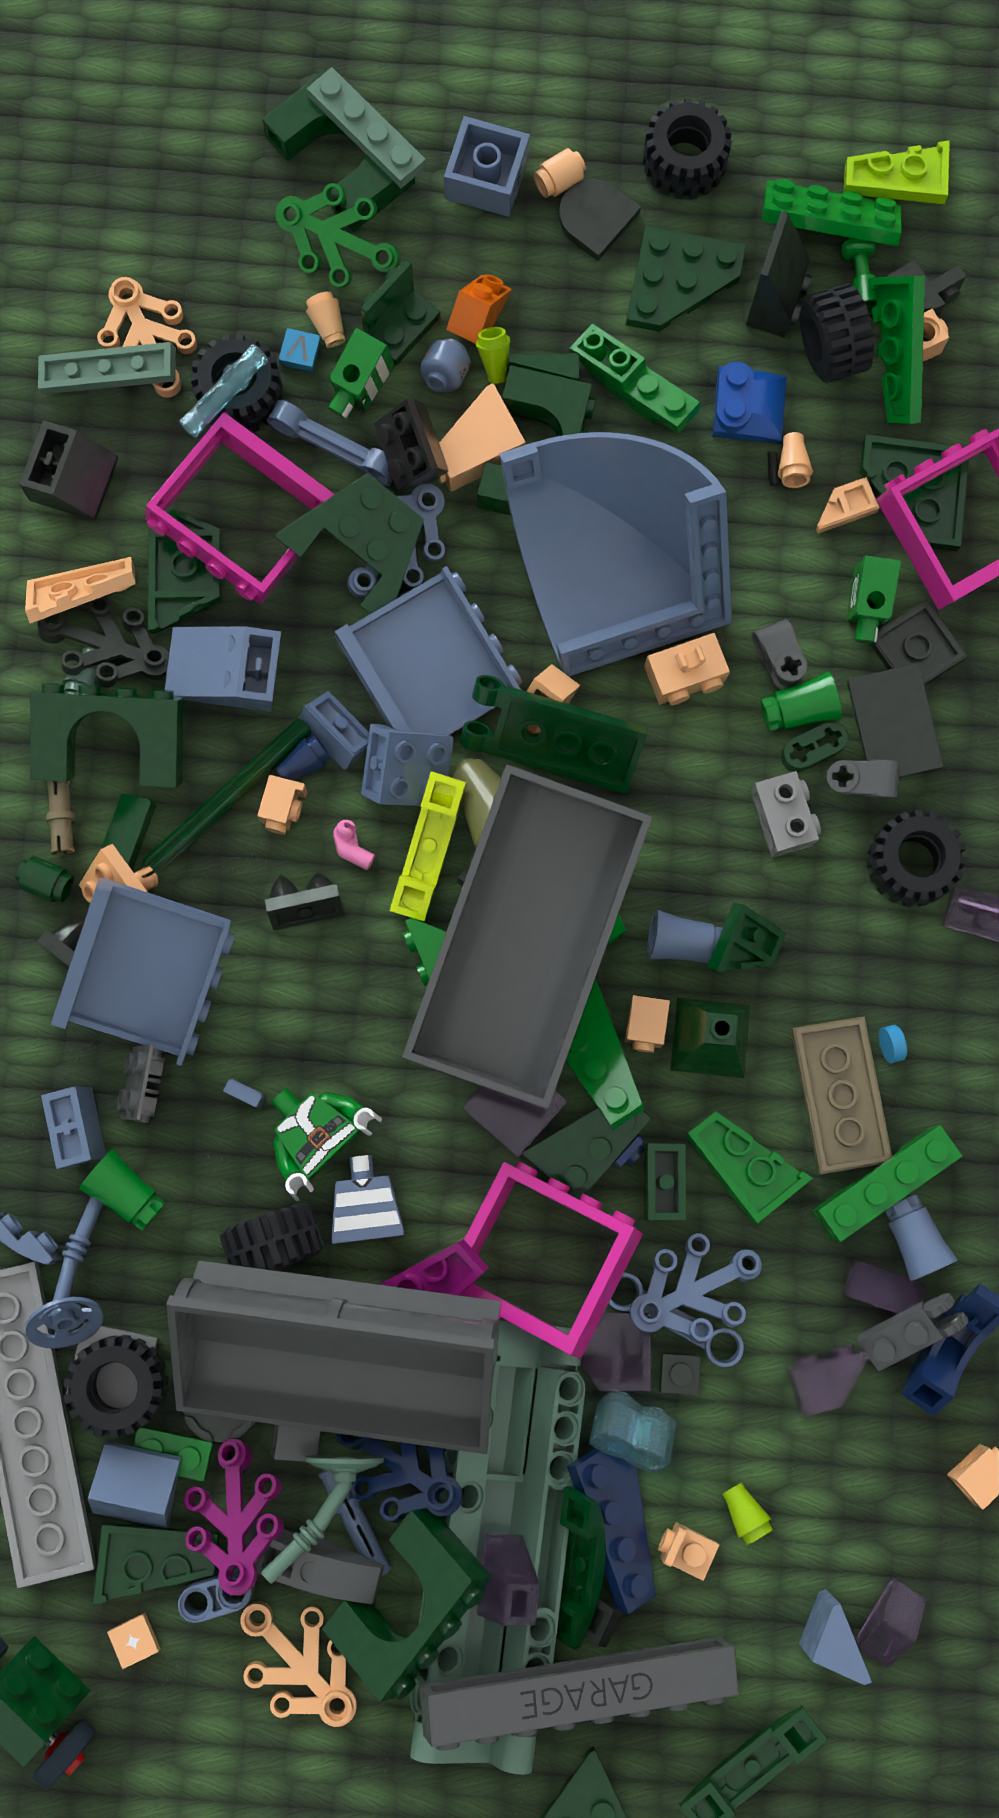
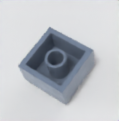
M464 116L444 175L445 199L510 217L529 159L530 134Z

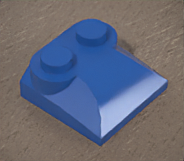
M731 362L724 367L719 366L712 437L781 444L787 376L752 370L742 362Z

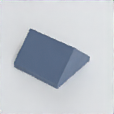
M106 1441L88 1496L92 1513L153 1527L168 1528L181 1457Z
M826 1589L820 1591L799 1641L800 1647L812 1662L860 1684L867 1685L872 1681L841 1604Z

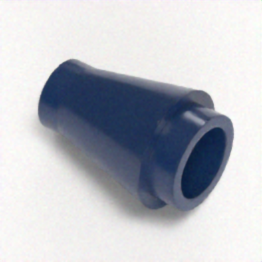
M313 735L309 739L305 737L276 769L282 778L295 781L326 767L325 762L330 760L331 756L321 741Z

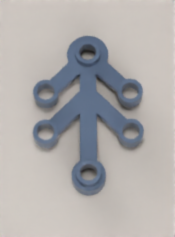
M424 483L415 487L411 495L397 497L424 519L422 525L426 543L422 548V554L426 560L436 562L445 553V546L438 537L436 516L444 508L445 501L443 493L438 487L433 484ZM423 495H429L433 499L432 506L423 504ZM433 544L438 547V556H432L428 552L429 545ZM415 547L402 584L410 589L418 587L424 579L423 571L417 565ZM368 565L365 568L355 569L348 577V590L355 597L364 598L377 582L376 576L378 573ZM407 572H415L418 576V581L416 583L409 582L406 577ZM358 576H366L369 579V586L361 587L357 582Z
M693 1234L685 1243L687 1253L676 1290L662 1297L667 1275L677 1266V1256L669 1249L660 1250L652 1261L654 1270L647 1293L638 1296L630 1306V1319L633 1325L640 1331L647 1333L655 1332L661 1327H665L689 1336L693 1342L698 1344L704 1343L712 1337V1324L704 1318H699L692 1322L670 1311L680 1306H685L720 1319L728 1327L740 1325L746 1317V1311L740 1303L731 1302L726 1305L702 1295L735 1279L740 1282L753 1280L760 1274L762 1269L760 1257L754 1251L741 1250L731 1258L728 1266L695 1281L701 1258L709 1251L710 1242L703 1234ZM693 1240H698L703 1244L702 1252H697L692 1248ZM660 1256H667L670 1259L671 1266L669 1268H664L660 1265ZM743 1258H748L752 1261V1270H746L742 1266ZM645 1306L654 1308L656 1312L655 1318L649 1319L644 1315L643 1309ZM729 1308H733L738 1312V1321L729 1319L727 1315ZM695 1325L704 1326L706 1329L705 1337L701 1338L696 1335L694 1331Z

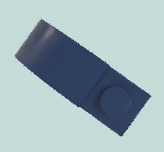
M980 1283L967 1296L962 1294L955 1301L952 1308L942 1317L944 1319L950 1315L952 1316L954 1313L963 1312L969 1320L968 1324L959 1332L957 1331L949 1337L944 1336V1339L922 1349L911 1368L901 1395L932 1416H935L954 1398L960 1378L970 1358L984 1339L999 1326V1296Z

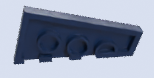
M621 1433L567 1465V1469L574 1488L598 1502L606 1536L604 1572L617 1608L623 1611V1614H630L655 1597L656 1592L632 1434Z

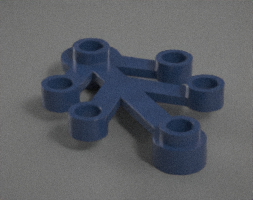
M336 1433L341 1445L352 1450L362 1448L373 1457L382 1456L384 1457L383 1464L393 1470V1472L370 1478L366 1476L357 1477L356 1481L352 1482L351 1493L356 1499L368 1502L374 1499L379 1492L410 1484L422 1491V1493L403 1499L395 1497L384 1499L380 1506V1514L383 1519L392 1523H398L411 1510L428 1509L436 1516L446 1517L452 1515L459 1508L462 1502V1489L455 1479L448 1477L445 1459L446 1449L424 1446L429 1451L431 1478L421 1471L416 1444L400 1442L401 1457L377 1439L359 1437L358 1440L354 1441L353 1435ZM367 1482L369 1485L368 1492L361 1496L360 1487L363 1483ZM448 1490L449 1498L447 1502L441 1504L439 1500L442 1491ZM393 1503H397L398 1511L394 1516L390 1517L389 1508Z

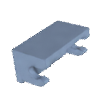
M74 1086L41 1095L56 1169L82 1166L83 1163L101 1161L107 1154L93 1088Z

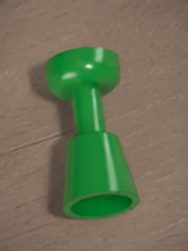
M850 238L841 245V254L845 261L854 263L856 278L853 280L852 286L858 290L866 304L869 315L873 314L872 308L877 306L875 290L869 291L868 278H876V276L870 274L868 259L874 255L876 245L875 242Z

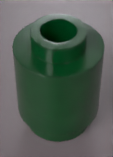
M32 856L28 861L23 860L15 876V879L19 881V889L49 902H54L55 900L64 902L74 883V876L68 874L66 868L37 856Z

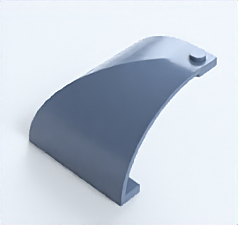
M589 432L557 436L499 453L509 509L528 580L554 654L562 672L567 676L591 670L732 623L726 491L718 479L696 459L677 448L656 440L611 432Z

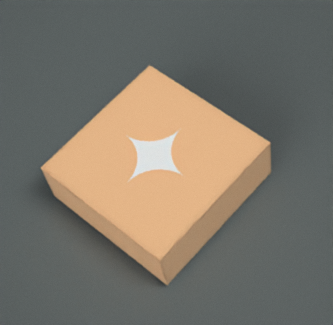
M145 1612L107 1632L122 1669L159 1652L161 1649Z

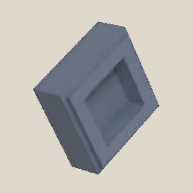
M233 1079L228 1080L223 1092L260 1110L266 1100L264 1094Z

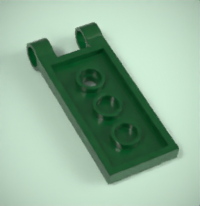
M481 675L476 678L472 698L481 705L501 708V713L495 732L485 723L467 721L463 726L460 737V744L464 748L475 752L488 753L624 794L628 793L647 736L648 727L505 686L500 679L494 676ZM529 725H536L541 731L539 733H531L527 727Z

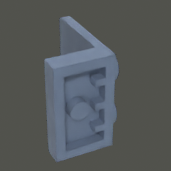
M370 724L361 795L378 804L421 806L430 772L433 771L446 776L449 774L453 737L441 734L399 732L386 725Z

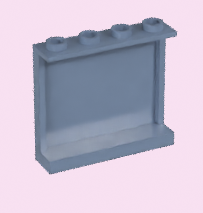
M447 566L442 568L440 574L351 626L346 624L335 631L334 638L388 727L399 732L450 736L463 728L467 721H475L497 708L481 705L472 698L473 688L478 676H494L500 679L505 686L521 690L519 684L522 683V680L512 664L506 665L500 655L503 653V648L499 640L493 633L491 635L487 634L481 624L485 622L482 612L475 603L469 604L463 594L466 591L464 582L457 572L451 574Z
M100 877L51 1025L66 1029L68 1021L142 1045L151 1044L154 1045L155 1049L177 1055L176 1064L182 1066L185 1054L193 1056L200 1035L193 1033L197 1021L204 1023L211 1004V1001L205 1000L209 987L216 989L223 970V968L217 966L220 955L228 956L235 934L229 933L231 920Z

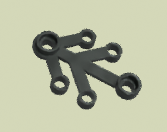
M104 596L89 601V615L97 621L104 636L67 623L60 613L37 621L38 636L46 643L56 644L67 638L95 648V650L83 654L75 650L66 651L61 657V668L68 675H78L83 669L98 665L96 668V682L102 687L109 688L114 686L117 681L139 674L151 680L161 679L167 674L169 652L165 648L153 644L144 627V614L137 608H129L124 611L122 625L125 630L132 633L138 648L126 644L110 615V601ZM96 606H102V607H104L105 609H104V610H96V609H94V607H96ZM136 618L139 621L133 623L128 621V619ZM120 657L130 661L117 667L107 662ZM149 659H157L159 661L152 662ZM73 660L77 661L78 664L69 665L67 662ZM107 672L111 673L113 676L106 678L101 676V674Z

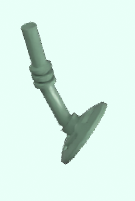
M371 1455L306 1456L305 1461L310 1465L333 1473L332 1481L336 1482L313 1521L308 1519L306 1521L307 1527L302 1525L299 1528L301 1533L295 1532L293 1534L294 1540L261 1572L269 1583L272 1584L304 1551L310 1552L312 1550L310 1545L316 1546L318 1544L317 1538L323 1539L325 1537L323 1532L350 1492L352 1482L356 1481V1473L380 1465L384 1462V1457H373Z

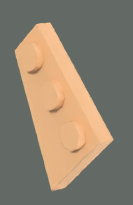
M123 558L27 580L25 612L29 623L31 624L113 592L126 590L130 586L135 585V568L132 558Z

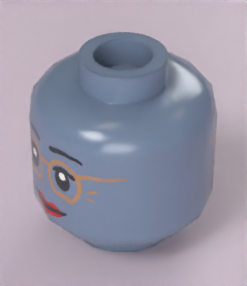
M453 339L437 340L430 346L420 366L421 376L427 386L433 391L454 392L460 388L470 369V357L466 348L460 342Z

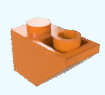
M480 275L459 291L446 330L476 344L478 333L483 329L493 327L512 289L504 286L503 281L498 277Z

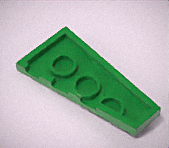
M925 275L868 278L869 291L875 290L877 306L872 308L873 321L880 324L882 342L877 344L878 358H881L886 369V373L881 377L887 423H921Z
M595 978L565 1062L609 1126L614 1130L642 1112L644 1107Z

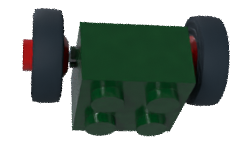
M34 1636L0 1671V1745L23 1767L26 1766L42 1746L46 1748L50 1745L44 1753L42 1764L32 1776L43 1789L48 1790L64 1772L70 1776L86 1758L82 1751L94 1738L97 1731L87 1720L82 1718L70 1731L61 1733L55 1739L58 1735L56 1730L91 1690ZM0 1637L1 1659L3 1655L6 1653L9 1646Z

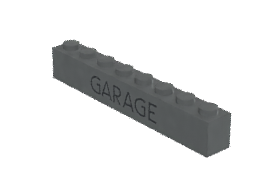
M721 1637L419 1685L423 1736L431 1747H436L438 1750H453L460 1746V1742L475 1740V1742L480 1744L493 1743L499 1740V1736L512 1733L518 1737H529L536 1735L538 1729L552 1727L555 1730H570L576 1727L577 1722L589 1720L595 1724H605L614 1721V1716L628 1714L631 1717H646L652 1714L653 1709L659 1708L681 1711L689 1708V1703L700 1701L709 1705L721 1704L726 1701L725 1697L739 1695L734 1646Z

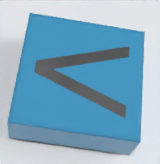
M287 328L278 359L279 364L313 372L321 345V336Z

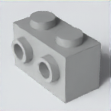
M797 771L756 782L753 785L750 793L771 858L813 847L819 840L818 835L821 834V827L816 814L810 813L807 801L810 800L809 790L806 782L799 780Z

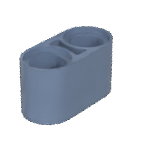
M235 1568L232 1576L233 1580L238 1579L240 1575L239 1568ZM219 1573L191 1582L180 1595L178 1610L186 1621L192 1623L232 1613L246 1606L254 1594L255 1585L245 1596L234 1598L221 1588L218 1579ZM190 1593H203L207 1598V1608L195 1609L189 1601Z

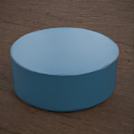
M896 1025L880 1028L879 1044L886 1061L891 1064L905 1060L907 1044L902 1030Z

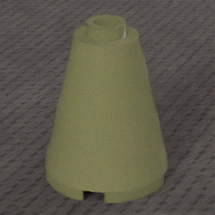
M469 758L457 765L453 778L466 782L461 807L476 849L501 777L483 760Z

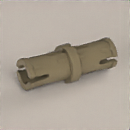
M47 781L49 812L46 813V822L50 823L51 854L65 855V851H67V854H72L75 852L72 822L76 818L75 812L71 811L70 781H57V784H55L54 781Z

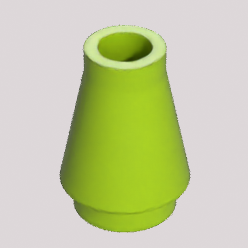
M501 327L483 329L478 333L476 347L485 367L488 381L494 384L505 382L508 376L510 337L506 335L505 329Z
M742 1482L722 1494L727 1502L738 1538L742 1537L746 1545L773 1530L769 1523V1520H771L770 1516L749 1494Z

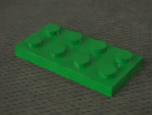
M786 179L767 180L763 200L762 222L777 224L781 211L789 213L795 228L898 246L902 233L901 205L896 204L892 199L880 197L873 200L862 198L860 194L852 191H845L840 194L829 192L827 188L819 185H811L807 188L797 186L792 181Z

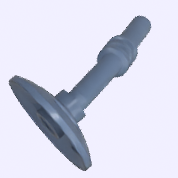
M93 1197L89 1199L75 1234H70L69 1236L71 1242H67L65 1245L68 1250H63L62 1252L64 1260L53 1301L34 1311L25 1324L26 1336L36 1346L63 1348L78 1344L95 1334L103 1323V1311L97 1302L83 1297H70L78 1263L84 1261L82 1255H86L88 1252L85 1247L91 1245L89 1237L104 1205ZM76 1303L87 1305L90 1308H81V1306ZM85 1319H88V1321L83 1326L74 1331L69 1332L70 1330H73L80 1326L85 1321ZM45 1324L46 1327L54 1329L55 1333L54 1335L45 1334L37 1330V1328Z

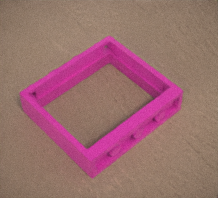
M223 412L148 502L145 520L148 521V526L160 536L166 534L177 542V547L190 558L196 556L204 562L207 570L218 579L225 578L235 585V590L243 598L249 601L254 599L261 605L299 558L288 549L265 579L260 582L166 513V511L222 443L311 510L335 494Z
M999 428L991 433H988L987 429L979 431L969 438L971 444L962 448L960 443L955 444L941 453L943 459L937 463H934L932 458L926 460L912 469L915 475L907 479L904 474L899 475L894 480L886 483L884 486L887 491L876 498L938 610L999 576V559L952 585L903 496L982 452H985L999 477Z
M518 1161L516 1167L503 1162L464 1238L477 1255H479L515 1182L619 1234L569 1334L474 1283L461 1296L501 1301L500 1317L560 1350L581 1359L643 1233L633 1227L636 1220L617 1210H615L613 1216L600 1211L603 1204L585 1194H582L579 1200L568 1194L569 1186L551 1177L548 1183L537 1179L538 1171Z

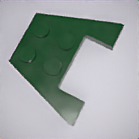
M367 473L278 531L274 538L295 555L301 557L322 529L327 531L380 575V578L358 605L368 614H372L397 598L424 519L372 475Z

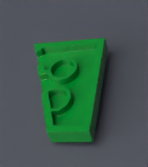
M716 1111L684 1135L753 1225L758 1224L813 1179L805 1172L798 1171L785 1162V1158L776 1152L769 1151L753 1140V1136Z

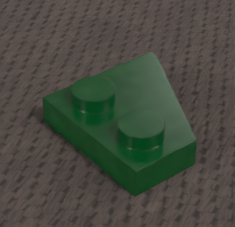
M733 903L707 968L717 972H726V969L733 968L745 970L752 969L754 966L760 968L771 967L774 965L786 932L746 905Z

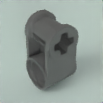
M784 619L752 632L756 651L764 662L774 686L778 690H783L802 683L807 671V661L797 642L791 623ZM787 667L788 671L783 673V669ZM796 671L794 676L790 672Z
M893 760L837 761L828 769L827 782L833 790L844 795L897 799L900 762ZM847 769L850 774L854 775V778L847 781L845 787L844 783L838 781V778L845 775Z

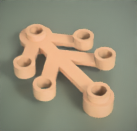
M128 277L118 278L112 283L109 290V299L113 308L105 327L97 335L102 349L120 346L118 331L126 314H128L132 325L122 347L140 345V343L142 345L156 344L154 338L176 345L178 351L182 354H191L196 350L197 341L193 332L190 330L180 331L145 319L140 309L162 314L167 324L177 325L183 320L184 316L181 305L177 301H164L144 294L141 285ZM125 294L133 295L129 299H121ZM175 309L178 311L174 316L167 315L169 310ZM107 336L114 337L111 343L103 342ZM188 338L192 340L189 345L184 346L180 344L183 339ZM177 370L175 371L174 384L171 387L163 388L162 385L165 382L153 383L157 394L166 398L178 394L182 383Z
M254 1601L248 1604L241 1615L242 1629L250 1636L262 1635L290 1667H267L261 1661H253L248 1664L244 1671L243 1678L246 1685L251 1688H259L263 1684L307 1685L317 1697H294L291 1692L280 1690L273 1695L270 1702V1709L273 1715L278 1718H284L290 1714H319L326 1724L333 1727H341L349 1723L355 1715L357 1701L352 1690L346 1687V1659L341 1653H336L333 1650V1642L329 1640L327 1645V1652L332 1658L330 1684L319 1673L320 1627L325 1619L323 1609L319 1605L311 1604L305 1607L301 1614L300 1621L304 1627L302 1654L273 1622V1611L267 1603ZM255 1610L262 1611L265 1615V1621L259 1624L255 1623L251 1618V1613ZM309 1611H315L318 1613L320 1621L316 1624H310L306 1620V1614ZM252 1668H258L262 1671L263 1678L259 1681H254L250 1678L249 1671ZM278 1698H286L289 1701V1708L286 1710L278 1709L275 1704ZM340 1698L345 1704L344 1709L341 1711L333 1710L330 1705L333 1699Z

